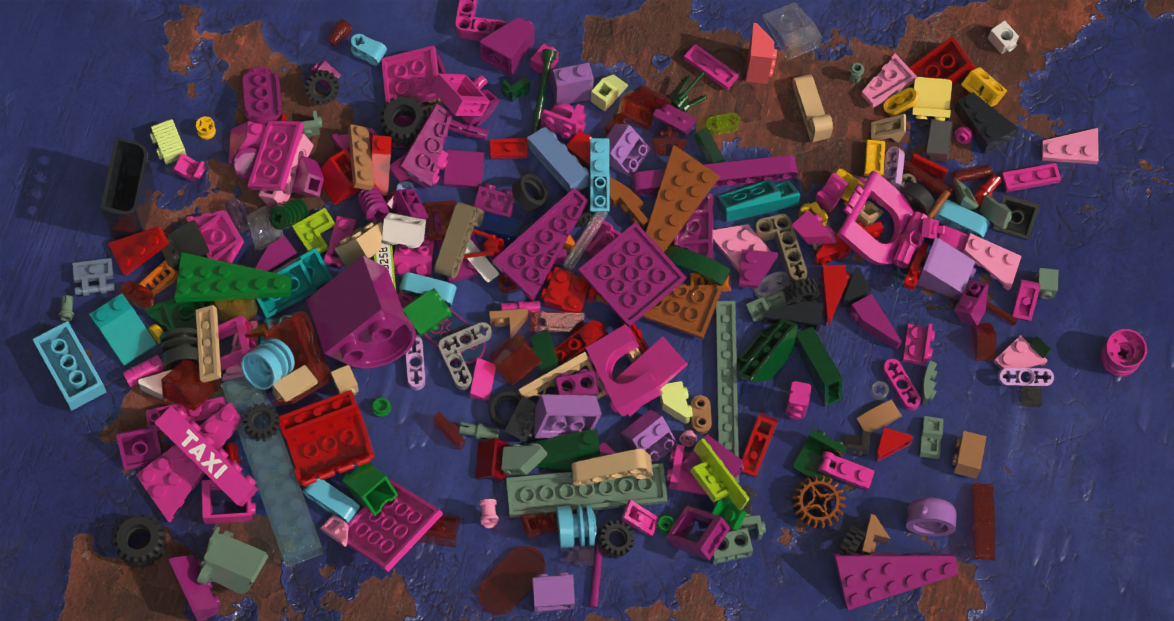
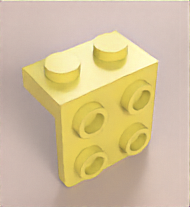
M917 77L914 89L918 92L920 99L912 107V114L916 115L918 119H927V116H934V120L945 121L946 117L950 118L952 81L948 79Z

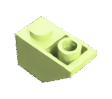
M614 74L605 77L591 91V102L605 112L628 87V84Z
M682 381L666 384L661 388L663 394L659 396L662 410L682 423L689 424L693 413L691 405H687L686 401L688 399L687 387H683Z

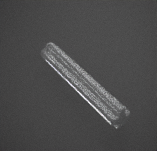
M596 212L564 261L563 266L565 269L573 270L608 215L607 212Z

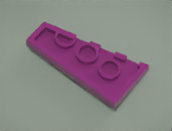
M438 104L434 105L399 165L400 169L429 188L432 187L434 181V173L438 167V159L442 153V145L452 118V114Z

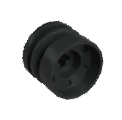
M175 328L161 334V349L164 352L162 363L165 371L176 368L178 374H184L199 370L197 329Z

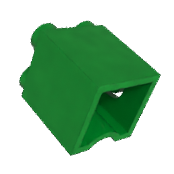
M435 288L403 308L404 314L411 320L420 338L430 331L438 330V326L452 316L451 310Z
M370 462L357 466L352 473L346 474L342 480L355 500L374 516L382 510L386 502L393 501L398 496L386 474L382 473Z

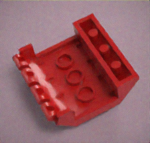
M352 390L279 416V425L283 436L287 440L296 468L294 469L299 484L304 487L316 483L319 478L324 480L336 475L337 471L339 473L355 468L354 465L356 464L361 466L375 458L361 411Z

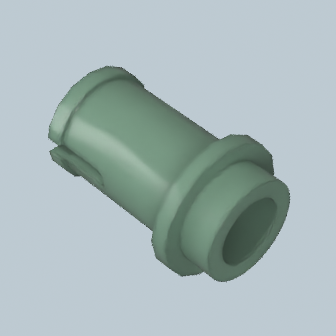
M854 63L851 65L849 80L852 83H855V80L856 83L860 81L861 75L864 73L862 64Z
M66 295V300L65 296L61 297V311L58 315L62 321H71L74 317L72 312L74 298L72 296Z

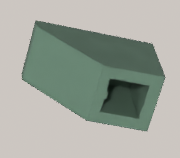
M535 443L529 444V446L512 444L511 447H503L501 469L508 476L527 475L547 456V451L541 445Z

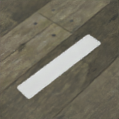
M450 222L444 227H442L445 233L447 232ZM470 239L465 254L481 252ZM485 256L467 258L486 282H490L499 275L498 271Z

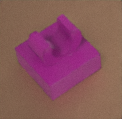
M398 190L390 192L384 200L388 209L394 214H397Z

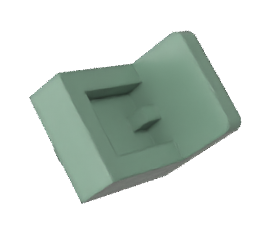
M316 110L313 111L314 120L302 122L304 124L302 133L307 138L313 135H320L319 128L323 127L321 116L317 117Z
M746 514L740 527L742 529L747 528L748 530L756 529L757 540H761L763 533H766L765 522L761 521L760 515L751 516Z

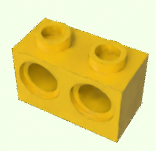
M981 67L972 70L961 84L970 93H975L991 107L997 105L1007 92L1003 86Z

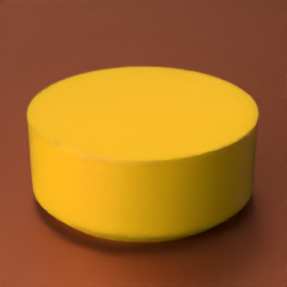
M153 324L148 328V331L152 338L160 344V336L164 332L158 325Z

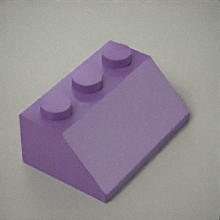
M541 395L535 409V438H553L578 431L594 430L602 414L597 397L587 395Z

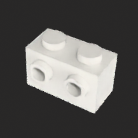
M388 213L384 218L382 240L388 241L392 245L403 244L408 248L420 247L424 241L426 220Z

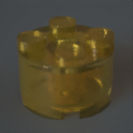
M255 299L214 301L219 315L224 322L241 315L251 321L258 310Z

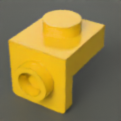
M817 202L806 203L800 208L798 217L809 210L813 215L817 213L823 220L822 224L826 226L828 216L824 209L821 210Z

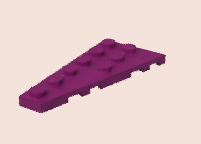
M575 188L493 260V264L532 301L535 299L588 203V200Z
M833 554L847 610L959 574L956 557L953 554Z

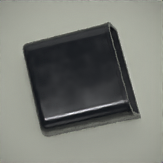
M116 136L100 209L112 238L121 239L145 231L154 188V178L146 148L138 142Z

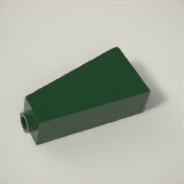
M813 327L800 330L796 333L795 345L823 405L826 407L842 401L843 378Z

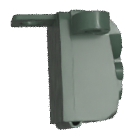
M217 527L209 540L197 582L206 585L207 582H217L236 593L244 594L248 592L268 559V555L260 549L234 539V533L226 530L224 534H219L220 527Z

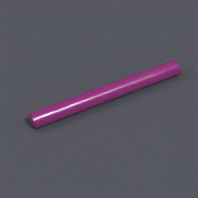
M597 543L595 545L590 597L591 608H598L603 550L600 551L598 549L601 546L597 545Z

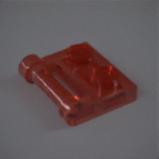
M456 199L424 202L422 205L429 216L426 221L428 228L426 233L427 239L430 241L444 239L455 206L457 205ZM438 210L441 231L435 230L433 211Z

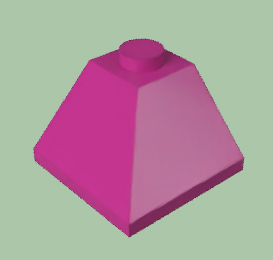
M248 121L231 129L229 165H232V159L238 151L244 148L260 149L267 124Z

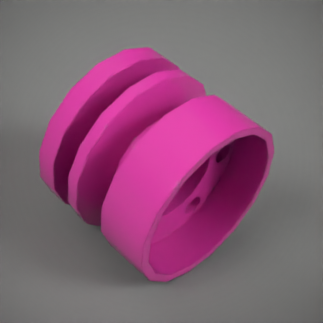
M1120 329L1114 332L1102 347L1100 353L1101 363L1104 369L1112 375L1118 377L1128 376L1134 373L1145 359L1147 345L1144 338L1136 331Z

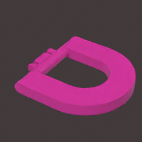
M871 171L863 188L856 186L854 189L856 192L852 193L847 202L848 206H845L843 211L848 216L837 235L866 261L876 265H887L894 263L893 259L899 247L898 238L900 234L905 233L913 210L908 200L878 172ZM869 195L880 203L893 218L894 234L887 244H882L875 240L855 222Z

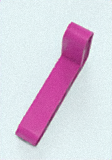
M459 0L456 16V34L461 39L481 41V39L505 26L507 23L500 20L475 17L478 0Z

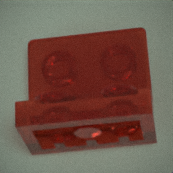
M641 85L621 96L617 116L645 130H649L652 126L653 114L656 108L660 110L670 105L671 100L666 98L665 95L651 90L648 86Z

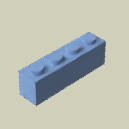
M544 127L527 137L528 149L568 193L573 188L580 192L590 185V173L587 168L579 164L576 156L568 152L566 145L558 141L553 131L550 132Z

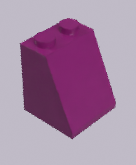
M518 17L484 37L480 41V60L512 76L534 45L535 26L529 20H523Z

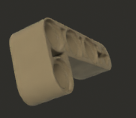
M461 202L457 203L435 265L436 273L451 278L457 276L474 226H481L483 222V210Z
M784 214L762 218L756 224L755 233L762 241L775 239L789 284L795 283L797 280L800 281L803 278L805 280L807 269L794 228L791 226V219ZM778 224H784L786 227L781 228ZM760 228H765V229H767L768 231H767V232H762V231L760 230ZM787 240L791 242V244L787 245L783 243V241ZM793 257L797 261L792 262L788 258Z

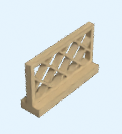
M584 352L520 388L517 394L527 399L533 396L540 398L541 395L538 393L543 391V395H545L547 388H555L554 380L559 374L569 373L572 375L575 372L577 374V371L584 367H587L589 372L594 371ZM595 375L597 386L601 390V393L597 395L598 400L605 396V393L602 389L604 385ZM582 380V382L588 383L587 388H589L590 383L587 380ZM562 387L564 391H571L570 388Z

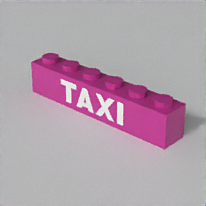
M170 406L155 424L237 505L243 506L259 490L255 486L257 482L250 475L245 476L241 472L243 468L237 462H231L227 458L229 454L221 447L218 449L214 445L215 441L208 434L204 436L199 431L201 427L194 420L190 422L186 418L188 414L181 407L175 408Z

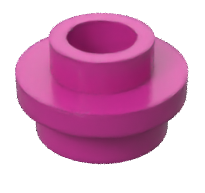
M962 126L956 129L954 135L958 142L968 144L972 140L973 133L968 127Z

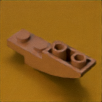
M610 177V206L615 208L619 205L622 213L627 214L631 218L632 225L637 222L645 231L649 220L641 212L643 202L628 187Z

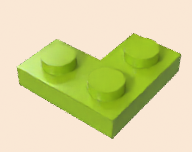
M323 208L294 224L292 228L307 251L316 247L319 254L328 250V246L320 234L335 226V222L326 208Z

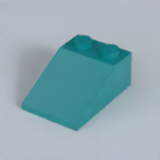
M123 294L118 295L89 314L93 324L123 366L128 365L157 346Z

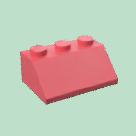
M753 23L748 50L746 82L768 84L769 77L772 78L777 49H774L772 38L757 23Z

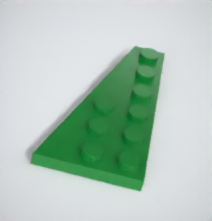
M181 252L174 298L176 303L290 297L292 280L290 276Z

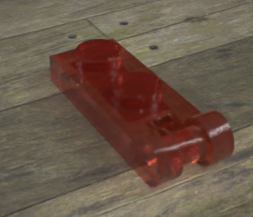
M530 311V317L532 318L530 331L577 332L584 326V312ZM539 318H545V325L539 324Z

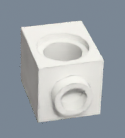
M1004 21L990 31L988 40L1003 54L1006 51H1012L1017 46L1016 43L1019 36Z

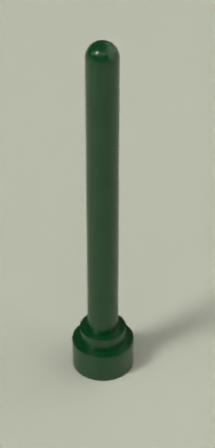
M542 50L541 57L543 58L544 65L531 135L540 128L541 112L544 106L551 63L556 60L557 51Z

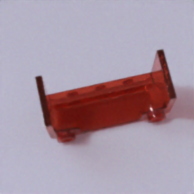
M303 311L295 312L268 321L244 334L246 338L263 336L265 340L275 338L284 342L294 356L295 364L290 373L305 365L318 381L315 386L287 402L282 398L273 401V406L294 404L330 381L331 372L307 313Z

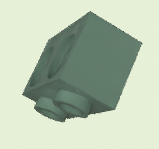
M741 527L739 530L731 529L721 542L725 549H717L711 558L713 564L752 556L753 547L748 529H742ZM741 539L744 545L738 546L734 540Z

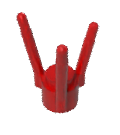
M473 229L472 233L488 238L485 240V243L478 244L487 251L465 254L463 259L486 255L493 256L494 253L500 254L504 249V241L501 238H496V235Z

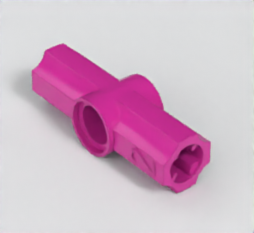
M913 212L905 233L900 234L898 238L899 247L893 259L894 264L898 267L909 268L917 247L923 244V237H921L923 218H928L924 213Z

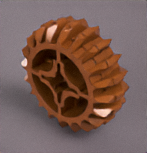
M814 475V482H811L810 478L807 477V485L800 482L799 485L802 490L796 488L795 492L799 495H793L792 497L793 500L798 501L792 504L794 508L799 507L795 511V515L802 513L799 520L808 519L805 524L806 526H809L811 521L814 522L813 528L815 529L817 523H820V527L823 529L825 527L824 522H827L829 527L832 526L831 519L838 522L839 519L836 514L839 516L843 515L839 508L844 509L846 507L845 504L840 503L846 499L845 496H839L843 493V489L836 491L839 484L836 482L832 486V478H829L828 482H824V475L821 476L820 481H818L817 475ZM815 487L826 488L831 493L821 494ZM810 490L812 501L803 505V495L806 491ZM815 497L819 500H824L822 507L819 504H813L816 501ZM834 498L835 508L828 514L826 503ZM815 509L823 517L812 516L807 511Z

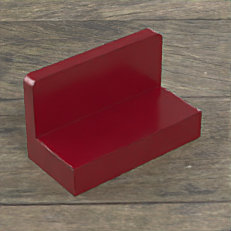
M497 438L479 442L476 479L480 480L489 477L499 482L506 481V473L501 468L503 447H509V443Z

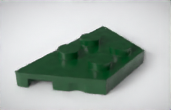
M173 297L144 308L146 315L166 331L175 328L197 329L196 310L214 305V301L176 303Z

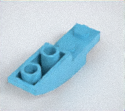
M591 138L590 212H609V139Z

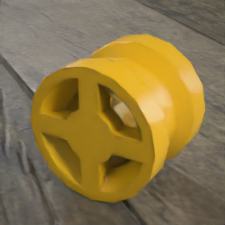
M201 117L197 120L196 129L198 136L204 140L213 138L216 134L214 121L210 117Z

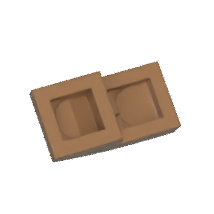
M891 399L864 413L857 420L866 435H870L884 425L891 424L902 417Z

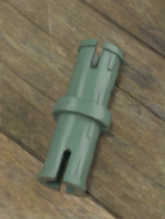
M461 422L459 434L475 436L476 439H498L500 433L499 428L486 427L480 423L475 425Z

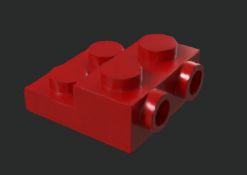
M555 267L554 272H549L547 282L550 283L548 288H544L541 299H544V306L580 317L590 284L584 278L573 275L571 271Z

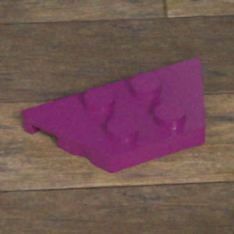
M708 194L707 198L701 202L675 237L674 243L676 247L694 251L713 259V194Z

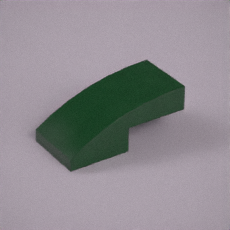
M547 330L531 336L541 374L559 367L560 364L554 350L555 345L550 331Z

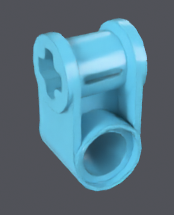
M356 34L351 39L352 54L372 65L377 66L387 51L384 44L370 39L363 34Z

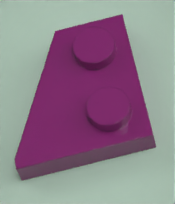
M742 249L739 287L758 289L774 261L777 260L778 252Z

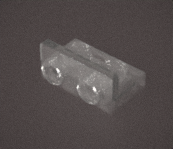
M266 206L246 215L255 249L259 251L283 237L282 230L275 229L269 221L271 209Z

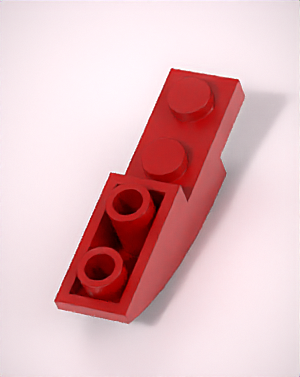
M861 221L856 222L875 240L881 236L884 228L881 221L863 227ZM838 233L833 236L837 241L834 244H824L815 256L814 265H826L834 259H844L850 254L851 247L840 239L837 235Z

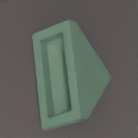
M955 178L953 184L957 204L969 210L976 209L979 205L970 189Z

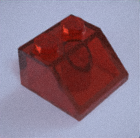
M184 359L161 379L163 398L193 411L218 391V386L213 380L205 383L200 380L199 364Z

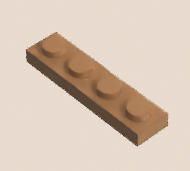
M350 124L348 135L353 188L372 190L374 181L368 127Z

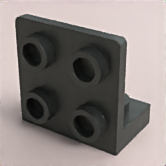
M195 220L188 222L170 234L164 232L169 244L161 249L168 266L178 271L181 252L201 257L210 252Z

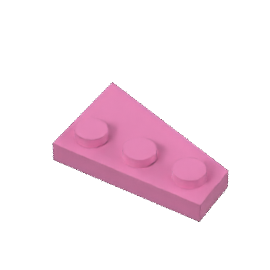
M895 53L889 63L883 66L882 71L864 88L862 97L873 108L915 83L917 76Z
M970 233L962 252L973 259L979 267L986 269L993 279L1000 281L1004 285L1003 287L1009 291L1012 287L1021 256Z

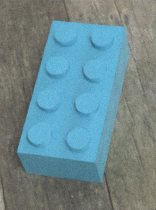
M68 321L33 339L36 348L71 411L106 393L100 377Z

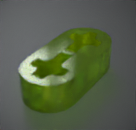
M734 112L712 116L706 122V131L711 135L736 131L740 126L741 118ZM729 119H732L733 122H735V125H732V123L729 122ZM715 123V125H717V128H714L713 126H711V124Z

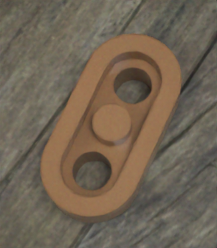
M698 395L691 401L693 413L691 417L692 429L697 434H706L711 429L712 424L710 401L707 397ZM702 402L704 406L700 407L697 403ZM703 420L705 424L700 425L698 422Z

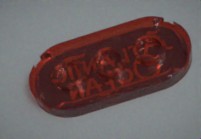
M528 546L514 549L481 584L479 601L483 609L493 615H504L511 612L532 590L533 578L545 573L546 565L541 552Z

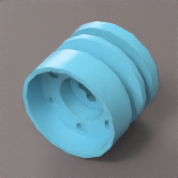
M269 338L242 358L241 367L245 378L251 385L265 390L271 388L280 379L288 375L293 370L295 362L291 350L284 342L279 339Z
M586 504V513H582V507L578 505L577 514L572 513L570 505L557 506L560 548L574 547L575 538H579L580 545L583 547L585 545V537H588L589 546H594L596 519L591 504Z

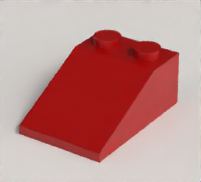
M953 36L909 67L917 77L948 79L952 81V86L966 79L972 70L977 69Z

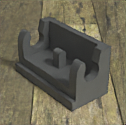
M931 121L927 155H930V160L948 163L953 132L952 121Z

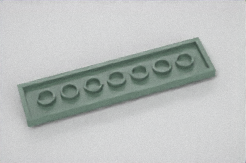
M663 463L652 464L653 476L647 479H637L631 475L583 486L573 484L572 472L506 478L510 518L557 514V506L570 505L572 512H577L578 505H581L582 511H585L586 504H591L592 510L626 507L628 500H632L640 506L667 503Z

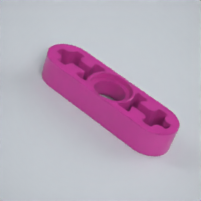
M896 359L887 360L883 366L885 377L903 407L909 411L916 410L921 402L920 395L900 362ZM889 365L896 367L895 373L893 370H888ZM903 380L906 382L907 387L900 389L897 387L896 382ZM909 397L910 399H915L914 404L907 402Z

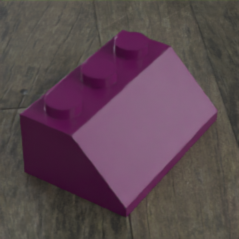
M194 555L168 559L196 620L203 621L220 613L218 606L221 603L217 595H212L210 588H213L211 582H207L206 585L197 582L201 572L200 559L196 561Z

